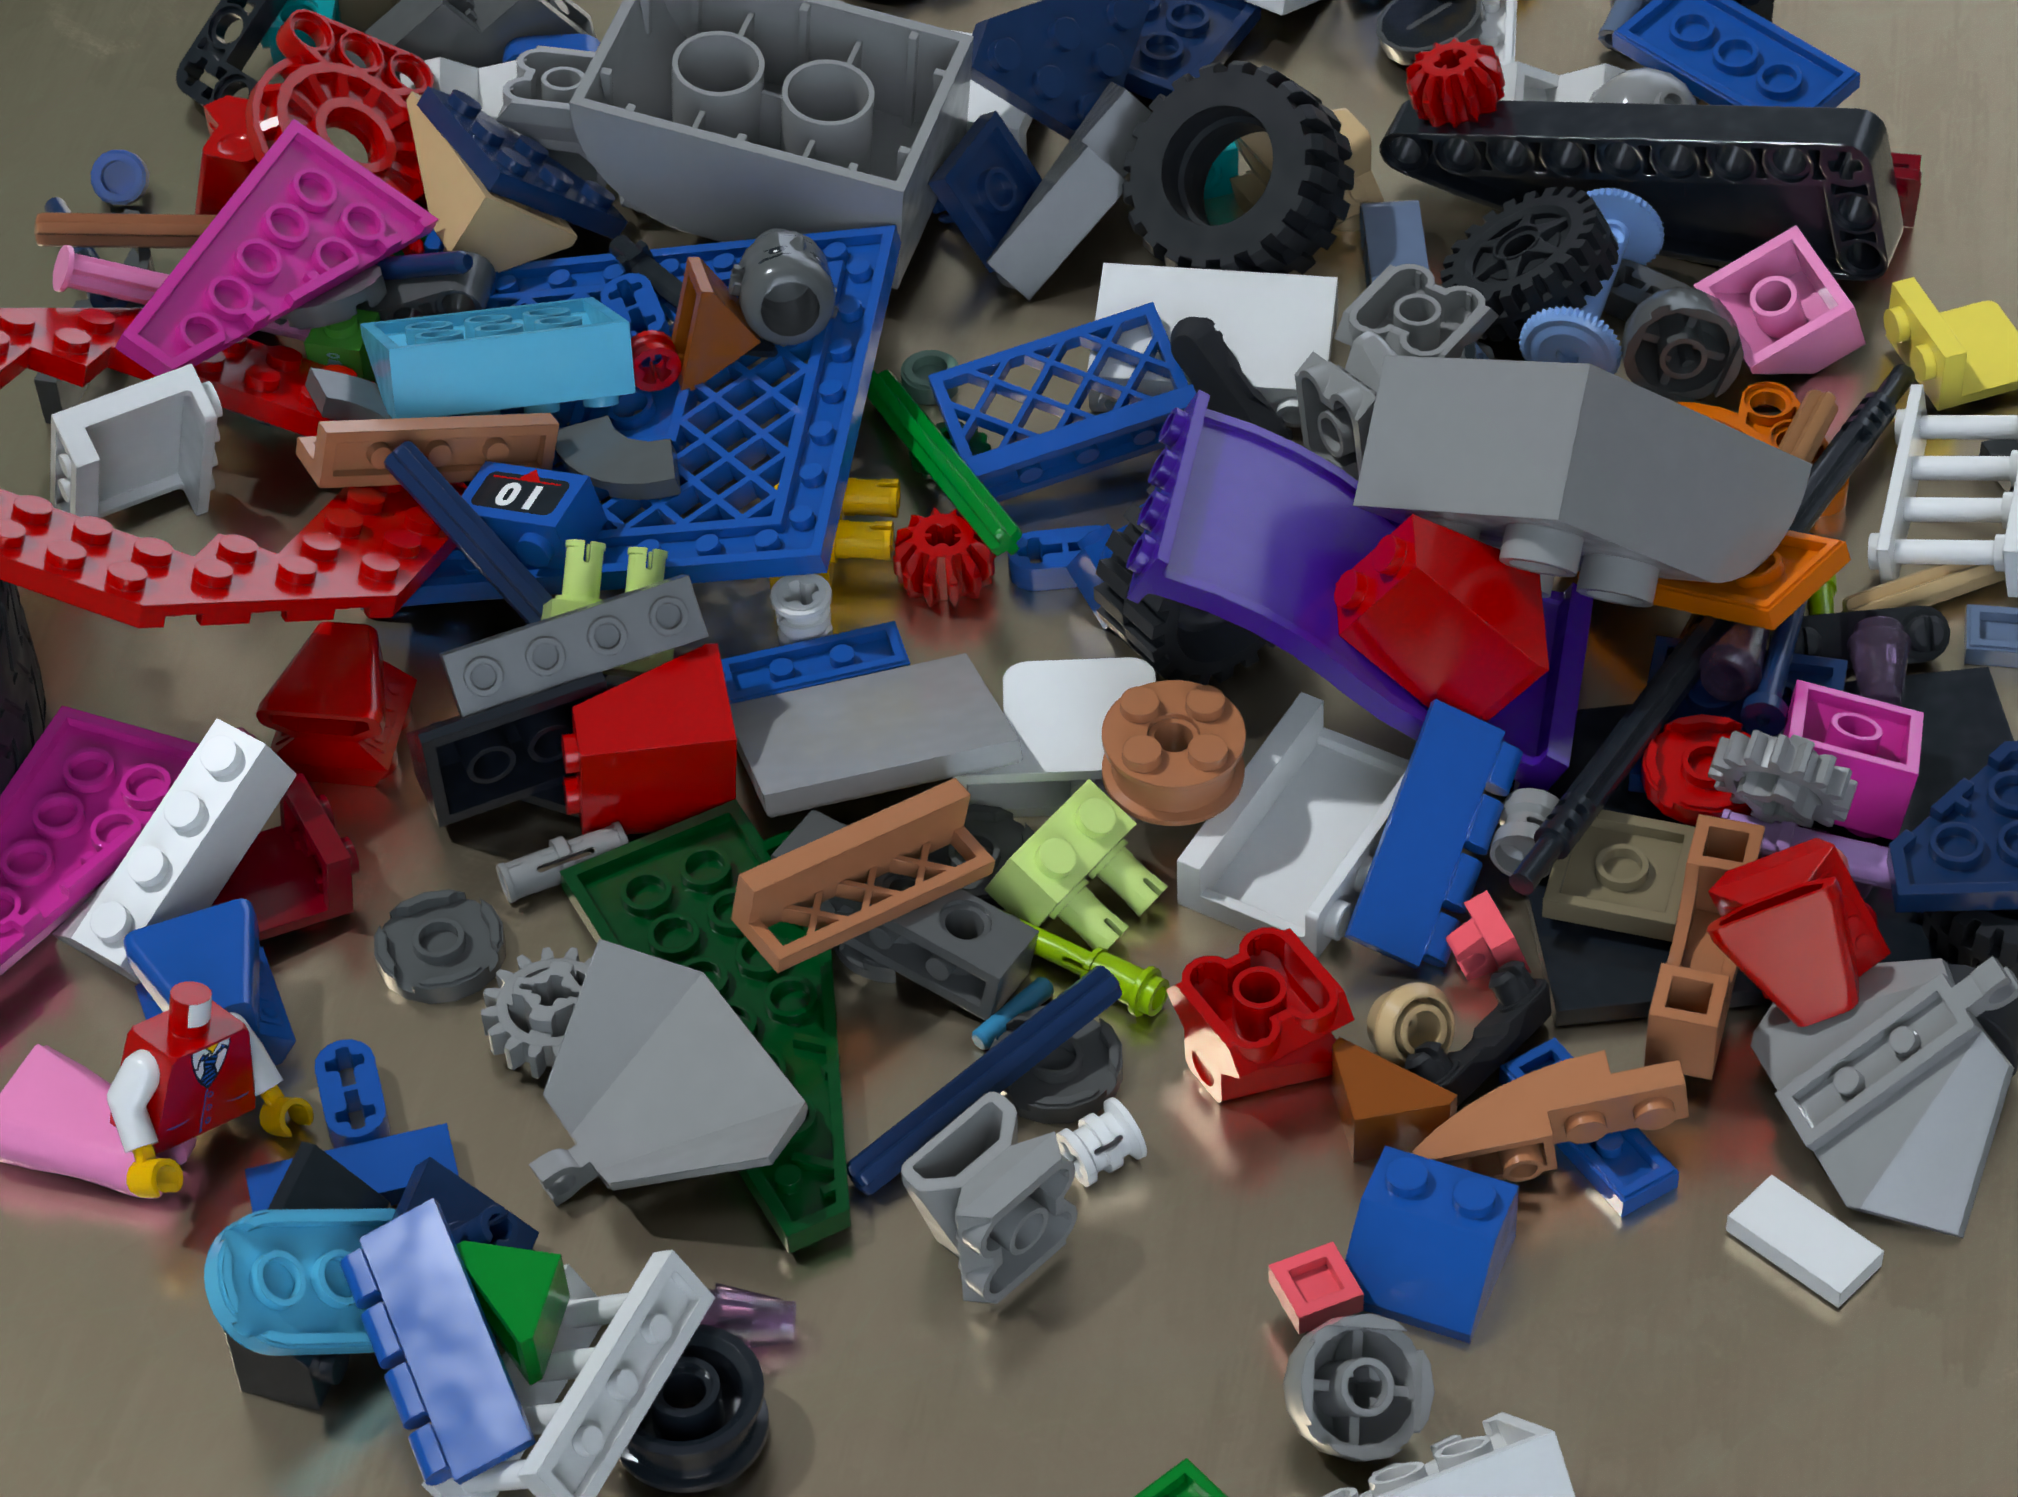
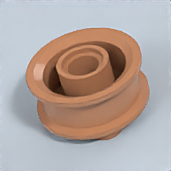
M1157 681L1126 690L1110 707L1102 725V746L1105 753L1102 761V780L1112 801L1124 812L1139 820L1163 826L1196 824L1211 819L1223 812L1239 795L1245 776L1242 754L1245 748L1246 730L1239 710L1218 688L1190 681Z

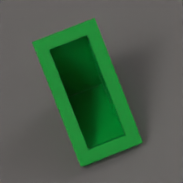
M460 1242L456 1246L491 1332L531 1386L544 1377L570 1299L562 1256L556 1253L478 1242Z

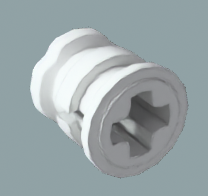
M817 574L784 576L772 587L770 601L775 610L777 626H779L777 635L780 646L833 635V627L830 622L832 590L829 582L822 576Z
M1114 1097L1104 1101V1113L1098 1116L1090 1113L1078 1120L1079 1128L1077 1130L1071 1131L1065 1128L1056 1134L1060 1153L1074 1163L1075 1177L1085 1187L1098 1181V1172L1105 1170L1111 1173L1122 1167L1124 1164L1123 1157L1128 1154L1137 1160L1147 1156L1146 1143L1138 1125L1126 1107Z

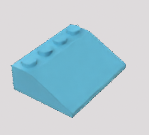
M593 297L360 323L361 336L387 413L393 419L443 417L464 414V416L501 415V409L523 407L525 414L554 413L560 411V402L583 400L584 407H608L619 404V395L636 393L629 321Z

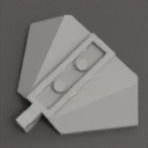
M599 939L543 1092L544 1098L571 1136L575 1146L569 1150H551L534 1160L529 1166L557 1207L597 1176L600 1177L608 1189L611 1188L613 1191L772 1165L804 1122L808 1105L703 972Z
M1992 956L1955 985L1949 966L1942 958L1877 963L1859 977V1001L1853 1009L1806 1027H1797L1773 1003L1755 1029L1750 1046L1777 1089V1092L1774 1094L1805 1146L1817 1156L1845 1205L1852 1210L1964 1238L2014 1072L2012 1064L1986 1033L1976 1017L1984 1011L2004 1007L2018 998V979L2012 970L2008 967L2003 968L2000 962Z

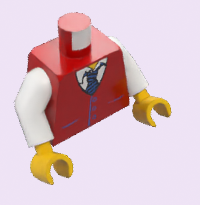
M187 981L176 984L170 991L169 1010L142 1021L131 1028L127 1033L120 1069L107 1093V1102L111 1111L110 1123L117 1128L125 1153L132 1152L135 1158V1162L128 1169L126 1184L130 1192L141 1198H159L160 1191L178 1192L182 1188L183 1172L180 1165L170 1158L157 1159V1154L255 1109V1097L258 1095L264 1101L260 1109L259 1120L261 1127L267 1133L274 1136L292 1137L291 1130L285 1122L287 1111L289 1117L298 1125H311L313 1123L314 1113L308 1101L303 1098L285 1097L278 1083L283 1081V1078L262 1042L241 1015L235 1012H228L212 1000L211 990L202 983Z

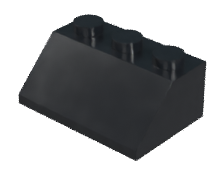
M597 672L466 717L458 715L406 733L415 776L439 828L562 785L563 777L574 776V773H565L561 736L573 734V706L607 691V683L603 673Z
M302 1141L267 1210L391 1208V1204L385 1197L317 1145ZM224 1330L242 1392L320 1410L331 1385H338L347 1371L350 1354L263 1355L245 1348Z

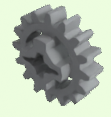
M1753 730L1751 738L1738 731L1732 732L1730 739L1721 737L1708 772V777L1716 780L1714 788L1719 791L1732 793L1730 801L1735 804L1746 803L1752 809L1751 816L1770 824L1774 821L1781 823L1785 821L1794 822L1812 828L1814 820L1827 827H1832L1835 820L1844 822L1858 786L1857 781L1850 779L1852 770L1846 767L1834 766L1837 758L1833 755H1818L1814 750V742L1795 734L1790 738L1779 734L1778 737H1772L1759 730Z
M547 947L542 950L541 961L532 963L529 958L522 954L517 957L519 967L517 972L512 973L503 969H499L496 972L498 988H485L483 996L486 1008L481 1010V1017L485 1036L489 1037L491 1052L494 1055L505 1053L508 1068L515 1070L525 1062L530 1063L532 1077L539 1078L545 1071L546 1066H553L592 957L584 963L580 962L578 949L571 947L566 952L564 958H554L551 948Z

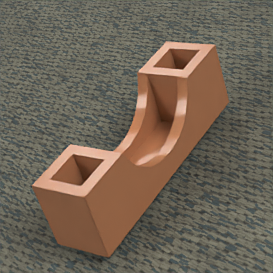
M1702 814L1698 815L1686 863L1672 945L1667 963H1661L1648 1015L1644 1067L1680 1060L1683 1075L1712 1080L1738 967L1713 943L1707 932L1709 924L1721 917L1708 891L1726 871L1762 858L1765 826Z

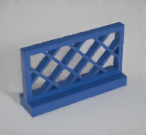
M1153 302L928 375L929 385L955 450L998 502L1165 448L1166 445L1159 442V435L1166 419L1175 407L1184 411L1196 394L1193 384H1188L1182 368L1171 353V342ZM1147 325L1152 336L1143 354L1117 344L1123 332ZM1082 346L1098 353L1088 371L1085 372L1060 363L1067 350ZM1157 352H1159L1162 361L1155 358ZM1109 357L1136 366L1126 386L1098 377ZM1028 365L1041 370V373L1031 391L1004 381L1010 369ZM1147 371L1170 379L1174 387L1172 391L1153 397L1136 391ZM1053 375L1079 385L1069 405L1042 395ZM967 383L985 389L974 409L952 402L947 390ZM1091 389L1118 399L1111 411L1099 415H1093L1080 410ZM996 394L1023 403L1012 424L985 414ZM1034 408L1061 418L1055 429L1041 434L1026 430L1023 427ZM958 419L966 422L963 429ZM977 427L1004 436L998 448L974 456L968 443Z

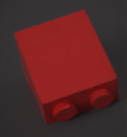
M1412 514L1391 534L1384 536L1378 545L1357 565L1344 572L1335 584L1334 601L1337 605L1339 636L1428 708L1431 702L1437 699L1488 722L1549 671L1540 574L1505 565L1499 561L1500 549Z
M718 643L704 644L572 707L573 734H564L561 736L565 773H574V776L563 777V791L567 815L579 814L582 835L608 827L617 821L622 825L626 835L655 832L736 799L737 738Z

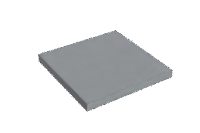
M966 653L730 704L737 738V751L767 817H776L1016 764L1023 760L1019 737Z

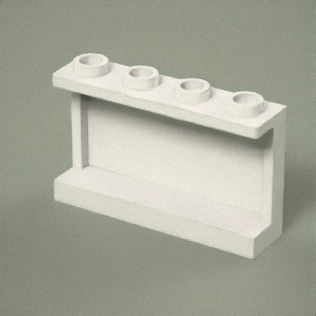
M1103 263L1095 320L1153 302L1169 340L1174 326L1184 318L1205 317L1213 320L1215 323L1214 328L1217 331L1220 330L1223 334V341L1239 361L1241 370L1251 385L1262 393L1275 413L1283 417L1285 420L1284 425L1301 427L1294 374L1313 351L1326 361H1330L1333 332H1336L1338 320V277ZM1147 325L1123 332L1117 344L1143 354L1152 336ZM1090 350L1088 369L1098 352ZM1157 352L1155 358L1162 361L1159 352ZM1109 357L1098 377L1126 386L1136 366ZM1147 371L1136 391L1153 397L1172 391L1174 387L1170 379ZM1183 371V373H1184V375H1185V377H1186V380H1187L1188 384L1190 385V384H1191V381H1190V379L1188 378V376L1185 374V372ZM1092 389L1088 394L1089 408L1095 412L1111 411L1118 400Z
M189 364L52 414L50 502L53 507L80 517L93 516L102 518L171 491L181 489L185 492L196 516L208 512L210 491L215 489L212 467L218 465L214 449L215 442L220 441L217 417L223 415L219 397L210 381L201 383L193 365Z
M1301 692L1245 767L1243 786L1237 798L1223 812L1205 821L1177 859V900L1179 905L1247 933L1261 927H1274L1283 931L1291 928L1318 959L1332 939L1338 941L1346 933L1353 914V908L1359 898L1409 760L1323 727L1324 700Z

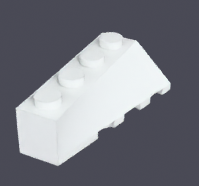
M217 718L116 871L52 935L137 984L141 983L128 962L123 946L125 936L133 930L211 907L297 774L265 743Z
M1501 1412L1482 1421L1486 1433L1485 1436L1462 1439L1461 1435H1452L1430 1446L1434 1460L1423 1464V1462H1394L1372 1473V1476L1368 1479L1371 1490L1359 1495L1356 1488H1339L1322 1497H1575L1555 1431Z

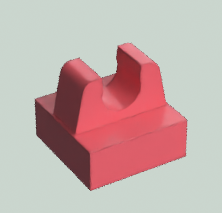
M1486 890L1464 902L1471 919L1451 932L1446 937V942L1466 979L1469 981L1498 971L1502 965L1510 961L1524 962L1525 968L1531 973L1513 933L1488 891Z
M1333 1241L1269 1265V1283L1298 1335L1310 1332L1332 1318L1351 1316L1364 1310V1293Z

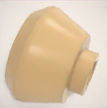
M1423 982L1408 983L1382 994L1373 1003L1367 1017L1368 1037L1382 1058L1404 1068L1407 1056L1414 1054L1416 1047L1428 1041L1441 1043L1442 1049L1447 1054L1455 1033L1454 1010L1447 996L1437 987Z

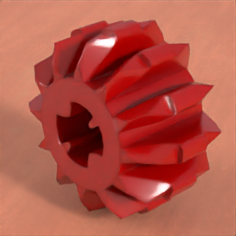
M1454 37L1450 43L1444 45L1435 42L1431 51L1417 53L1415 55V63L1406 68L1408 77L1406 84L1412 108L1416 110L1418 119L1429 120L1432 127H1440L1446 123H1451L1454 128H1457L1461 122L1468 120L1477 123L1480 114L1496 111V102L1505 97V80L1499 57L1495 54L1493 46L1482 45L1478 38H1471L1466 42H1460L1457 37Z
M933 507L929 517L911 515L909 525L897 530V538L894 541L893 569L894 574L897 575L898 583L903 584L909 598L924 596L929 607H932L940 600H948L956 608L960 597L965 596L971 599H978L982 586L992 584L995 573L994 558L996 556L991 553L956 508L949 514H941Z

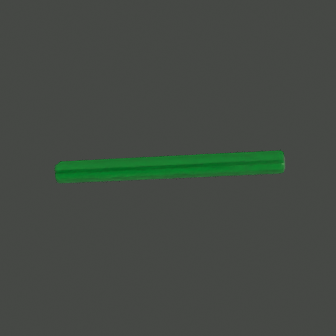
M873 369L867 399L991 553L995 556H999L1006 551L1010 555L1015 554L1020 549L1017 541L1023 534L1018 525L893 373L885 369L877 374Z

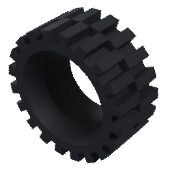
M1151 485L1146 489L1149 495L1154 491L1155 486ZM1133 502L1123 515L1129 521V524L1123 532L1113 530L1105 544L1113 551L1112 556L1099 559L1095 574L1104 581L1094 587V600L1101 605L1097 609L1101 620L1143 660L1147 661L1165 680H1182L1208 685L1212 676L1221 683L1233 676L1235 665L1241 663L1247 668L1258 662L1257 651L1267 644L1273 649L1276 645L1245 628L1204 610L1154 594L1145 595L1139 604L1127 599L1133 571L1126 568V563L1133 546L1144 532V528L1137 525L1142 507L1140 508Z

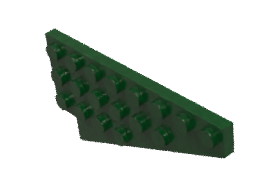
M734 799L559 872L562 889L596 943L601 939L703 972L807 1103L808 1110L804 1122L772 1165L737 1170L790 1254L851 1226L832 948L777 973L731 920L739 874L770 861L771 855L795 829H790L763 841L737 800ZM778 922L767 927L783 946L806 936L808 927L786 922Z

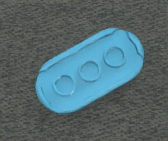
M396 1209L261 1210L248 1214L230 1224L213 1241L208 1251L204 1268L206 1295L217 1321L236 1342L253 1352L263 1355L293 1356L374 1353L361 1320L362 1313L367 1309L356 1307L340 1266V1261L346 1255L359 1248L363 1250L359 1238L390 1222Z

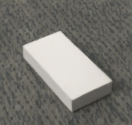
M1772 1174L1727 1217V1232L1837 1308L1882 1266L1884 1256L1882 1249Z

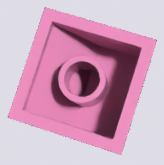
M1797 225L1693 285L1694 288L1718 298L1732 314L1740 336L1744 354L1743 361L1752 374H1815L1866 344L1855 307Z

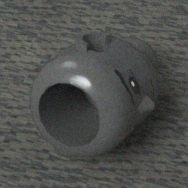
M781 228L764 231L746 249L738 265L734 264L728 288L729 294L738 296L747 325L760 338L773 344L796 345L809 341L823 331L830 319L835 318L838 313L839 307L835 306L837 288L834 287L825 254L811 238L799 232Z

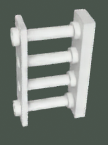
M1911 384L1906 409H1897L1895 415V441L1898 448L1880 532L1871 533L1869 536L1868 564L1870 570H1879L1880 582L1884 584L1899 578L1901 564L1994 565L1996 572H2005L2008 597H2018V450H2012L2010 456H1924L1927 439L2018 440V415H1927L1923 384ZM1919 480L2010 481L2011 487H2014L2013 492H2004L2002 498L1915 497ZM1910 522L2002 523L2003 529H2006L2005 534H1996L1994 540L1907 539Z
M674 1250L654 1252L629 1293L598 1297L569 1264L564 1265L570 1299L543 1379L530 1386L506 1351L502 1356L533 1435L542 1434L528 1458L519 1460L525 1451L523 1450L461 1485L451 1478L433 1486L426 1485L425 1481H423L422 1486L433 1497H497L500 1491L529 1489L536 1497H596L713 1303L715 1296ZM609 1324L596 1347L588 1348L601 1326ZM569 1379H576L563 1401L555 1403Z

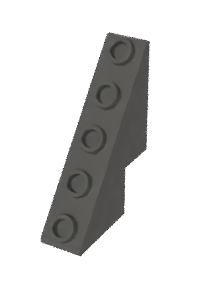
M401 0L364 32L413 53L423 61L442 57L475 68L502 63L505 46L508 42L518 37L587 34L596 38L591 15L572 0ZM345 51L346 56L354 64L361 68H366L364 61L358 55L351 51ZM396 71L395 75L400 80V72Z
M1112 81L1105 88L986 261L995 270L997 278L1004 286L1017 289L1028 300L1034 296L1123 194L1122 185L1123 182L1127 181L1124 177L1128 174L1127 171L1123 170L1125 155L1127 151H1134L1137 139L1132 137V134L1138 122L1141 121L1145 124L1152 114L1127 89Z

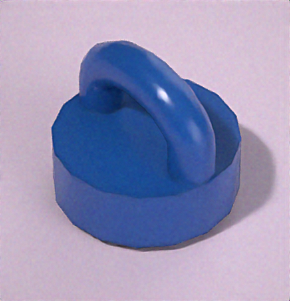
M110 150L103 153L94 162L91 170V184L95 193L103 201L112 205H130L137 202L146 193L150 173L145 162L138 155L127 150Z

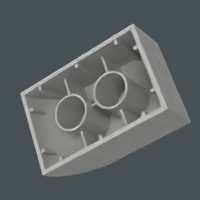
M623 0L569 102L570 117L580 146L602 178L633 206L661 223L679 231L720 242L756 239L764 231L773 228L809 234L896 225L901 240V247L891 288L898 289L938 199L928 182L967 131L974 36L837 0Z
M1384 355L1353 506L1402 524L1414 514L1500 549L1499 561L1501 563L1540 574L1542 598H1549L1551 596L1555 576L1575 577L1577 572H1580L1576 591L1584 596L1627 606L1651 607L1654 603L1658 578L1723 583L1744 577L1766 561L1781 543L1796 517L1807 488L1812 464L1592 364Z

